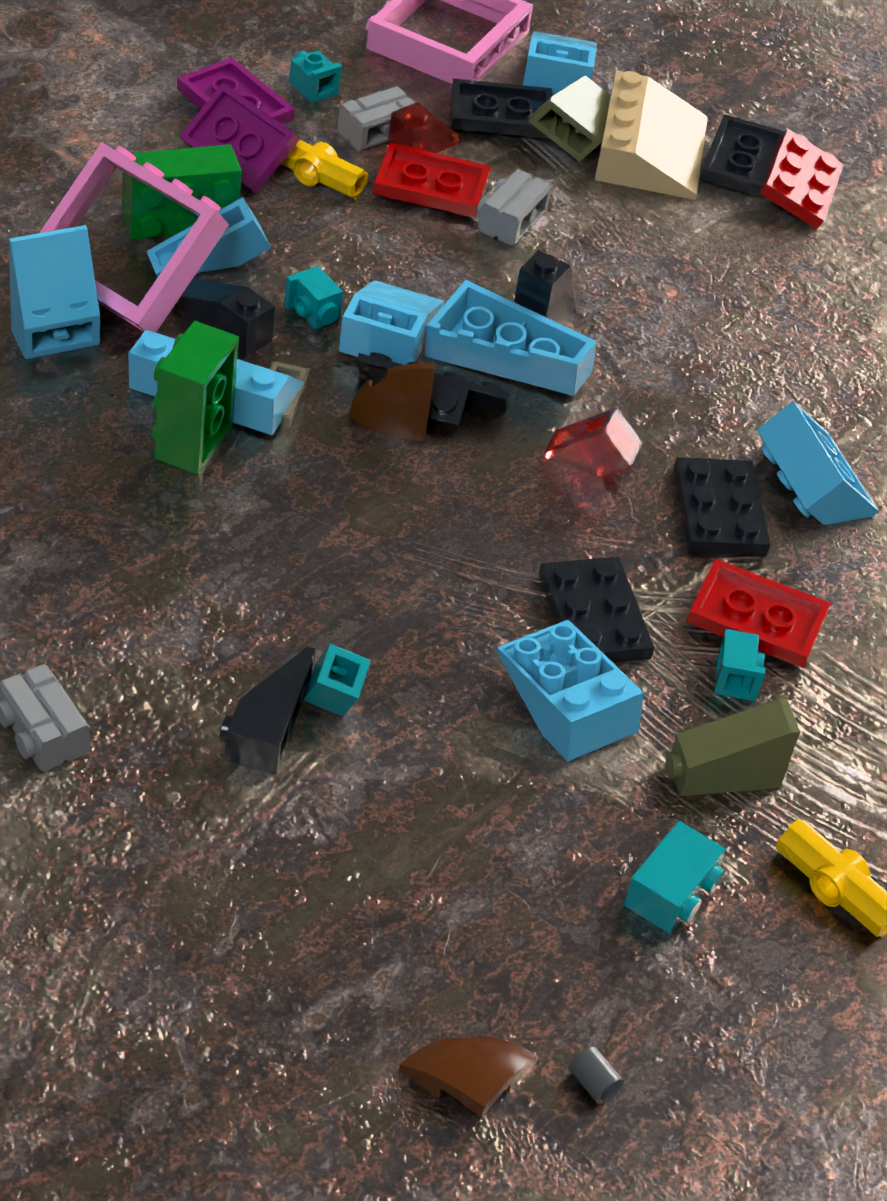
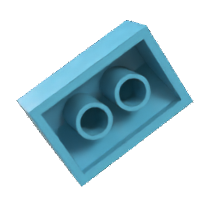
M794 401L757 429L764 441V444L760 446L763 453L773 464L777 463L781 470L777 472V476L788 490L795 491L797 497L793 499V502L806 518L813 515L823 525L873 517L879 513L830 434Z

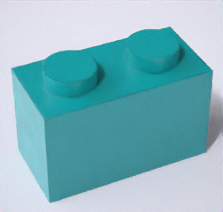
M679 820L632 876L623 905L668 934H671L681 920L686 923L692 920L701 905L702 899L700 897L704 891L710 894L713 893L721 882L725 870L720 865L726 848Z

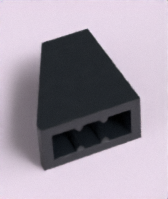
M538 250L519 270L514 302L566 326L575 317L576 313L571 265Z

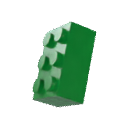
M231 144L132 153L136 157L134 162L141 166L145 162L152 164L164 173L163 179L170 183L174 179L181 181L193 191L192 196L199 200L206 196L223 209L240 199L242 170ZM123 172L122 215L131 240L174 236L194 225L199 218L196 214Z
M194 320L184 334L180 333L177 336L168 356L159 359L154 370V380L157 381V393L152 406L153 411H156V423L151 435L152 440L155 441L154 459L199 474L233 426L239 336Z

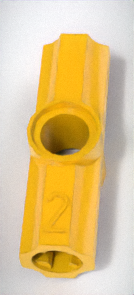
M299 140L280 164L293 170L299 182L306 186H315L317 183H320L354 200L362 194L368 181V173L364 169L338 158L336 151L324 142H317L312 146Z
M797 819L789 825L778 839L775 849L809 877L811 890L820 902L830 907L841 905L876 937L880 936L883 938L887 934V891L870 877V869L864 858L851 849L839 851L804 820Z

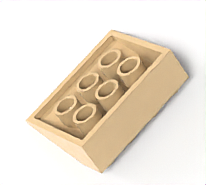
M616 70L595 181L696 200L707 116L649 76H643L633 71L623 72Z

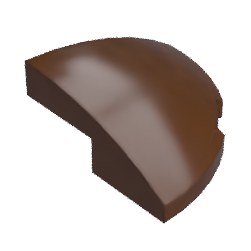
M413 363L387 369V377L382 378L374 386H372V380H368L356 393L351 404L349 418L377 432L408 441L424 443L436 364Z
M479 1036L453 1039L450 1037L433 1042L417 1050L400 1064L399 1070L438 1099L444 1092H447L482 1117L503 1092L508 1094L535 1064L538 1056L517 1044L498 1038Z

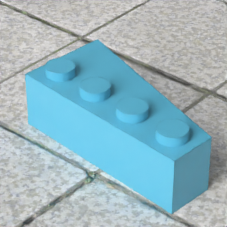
M465 280L426 325L424 357L574 396L593 372L597 341Z

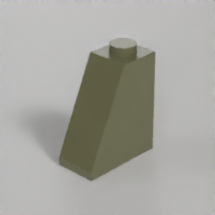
M585 75L549 98L529 117L528 122L580 162L603 140L610 95Z
M779 698L678 733L672 752L666 755V771L669 779H674L679 796L780 788L800 734L788 698Z

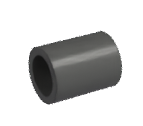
M595 1046L589 1047L578 1054L569 1066V1070L597 1104H602L611 1099L624 1084V1080Z

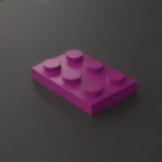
M232 57L177 78V90L200 109L203 108L219 86L224 83L281 124L294 120L295 108Z
M224 83L219 86L179 136L190 148L231 144L242 170L241 184L254 194L258 193L300 140L293 131Z

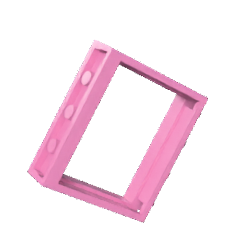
M427 0L388 1L375 16L369 18L365 28L368 30L366 45L368 50L452 84L453 78L480 81L529 32L533 4L523 0H441L497 23L467 54L399 26Z
M101 142L40 233L77 227L117 168L199 216L139 306H136L95 280L99 305L143 332L149 330L156 333L229 224L218 213L221 207L208 197L203 196L201 200L193 197V191L181 181L174 179L170 183L163 179L164 173L152 164L145 162L141 166L134 162L136 157L125 148L118 145L114 150Z

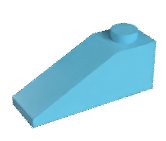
M243 197L219 210L218 213L227 221L229 226L197 273L241 266L271 249L261 225ZM192 226L147 250L157 277L165 268Z

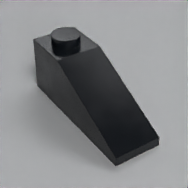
M193 279L174 305L195 321L239 336L238 353L244 357L272 342L275 306L249 287Z
M306 647L240 698L233 716L226 714L219 736L220 741L226 742L224 761L273 774L277 773L304 702L303 699L314 669L315 648Z

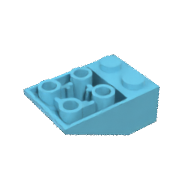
M533 31L523 85L552 88V95H555L585 75L591 79L597 42Z
M86 225L10 238L11 331L24 358L30 359L100 345V311Z
M374 280L354 294L342 317L339 352L358 357L359 353L370 355V353L376 352L390 357L392 362L403 365L408 362L416 363L425 345L426 325L444 305V300Z
M569 620L497 647V653L542 736L567 762L639 732L644 692Z

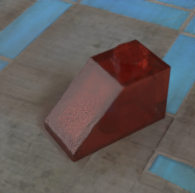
M419 102L391 112L387 147H389L390 143L438 153L461 143L462 137Z
M616 407L557 429L543 454L548 460L600 478L614 472L620 474L631 468L642 442Z

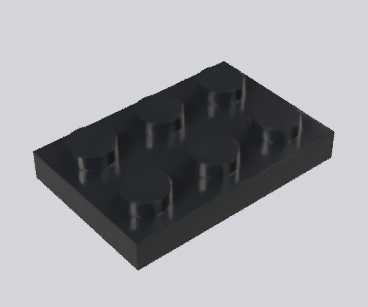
M453 78L451 88V129H459L465 132H489L497 135H519L533 139H550L528 121L529 117L552 97V88Z
M724 114L702 167L699 180L709 182L714 186L741 191L749 196L765 198V196L760 194L779 140L785 131Z
M676 457L674 474L688 552L767 556L770 541L753 461Z
M620 557L541 563L539 577L556 624L569 620L613 663L652 658L654 645Z

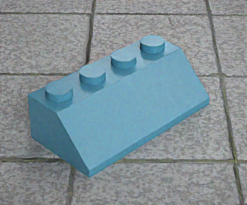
M149 330L144 331L128 352L130 389L155 397L157 381L154 380V370L161 357L166 358L171 352L175 342L174 338ZM237 359L233 423L273 435L282 422L283 413L298 391L301 390L304 382L289 375Z

